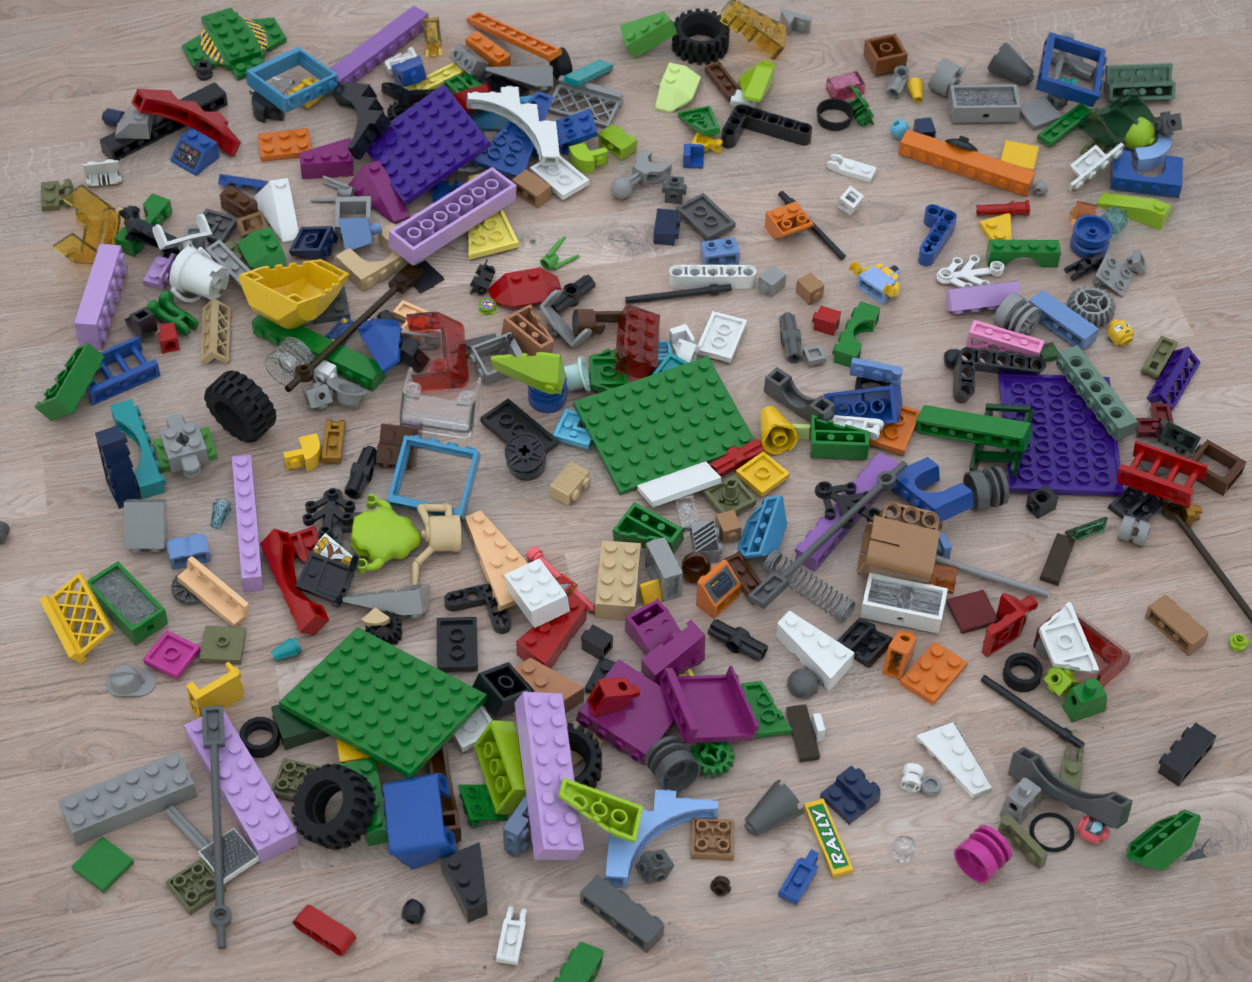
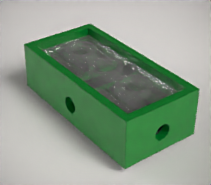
M119 561L87 581L102 611L135 645L168 624L165 608Z

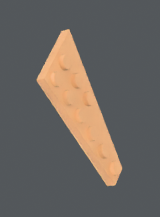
M481 510L465 516L464 524L470 539L474 542V549L480 557V564L487 582L493 590V597L497 600L499 612L516 605V602L507 591L504 575L528 564V562Z

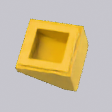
M658 579L639 585V597L644 606L656 599L662 602Z

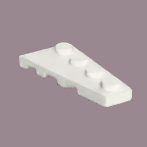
M953 722L916 735V741L920 745L923 744L927 752L941 763V767L946 772L949 771L953 775L954 780L972 799L991 792V785Z

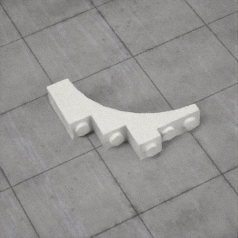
M501 87L500 93H468L466 101L468 109H481L507 118L523 130L532 141L538 153L541 166H558L560 154L556 121H539L537 104H520L518 87Z

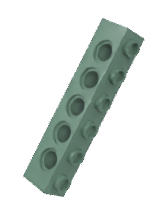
M1076 345L1060 351L1056 361L1057 368L1062 371L1067 381L1076 389L1077 394L1083 398L1087 407L1096 415L1097 420L1104 425L1108 434L1115 441L1135 434L1138 421L1079 346Z

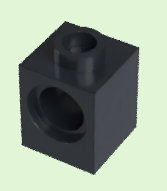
M1045 485L1028 494L1026 507L1030 513L1039 519L1056 509L1059 497Z

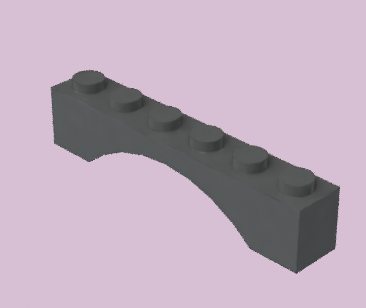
M1025 747L1013 753L1008 775L1015 778L1016 781L1020 782L1025 777L1040 787L1041 792L1051 796L1052 799L1061 801L1069 805L1070 808L1079 810L1087 814V816L1105 823L1110 828L1118 829L1127 823L1133 800L1115 791L1106 794L1083 792L1063 782L1055 775L1041 755Z

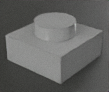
M821 345L803 348V355L808 366L826 363V355Z

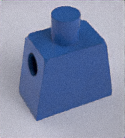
M421 56L391 66L395 81L404 87L427 79Z

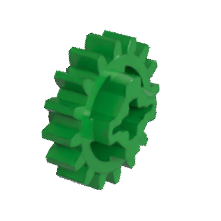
M728 742L695 743L694 746H691L690 752L700 764V772H703V777H706L707 774H710L711 778H714L715 774L722 777L723 771L728 773L729 768L733 767L735 753L733 752V746H728Z

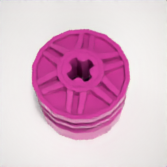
M980 825L969 835L968 839L955 848L954 857L959 867L967 876L979 883H986L997 873L998 869L1002 868L1011 859L1012 850L1007 840L997 830L988 825Z

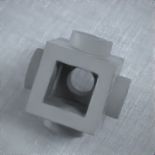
M316 382L310 384L311 388L303 390L309 409L316 407L318 410L329 407L328 403L333 402L331 398L334 397L333 391L327 384Z

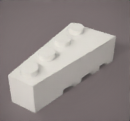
M790 610L777 623L776 638L792 654H795L800 659L799 662L804 667L807 666L815 674L828 692L852 667L853 651Z

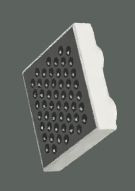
M235 828L222 835L223 878L225 884L258 862L259 857ZM212 842L198 851V853L214 872V846Z

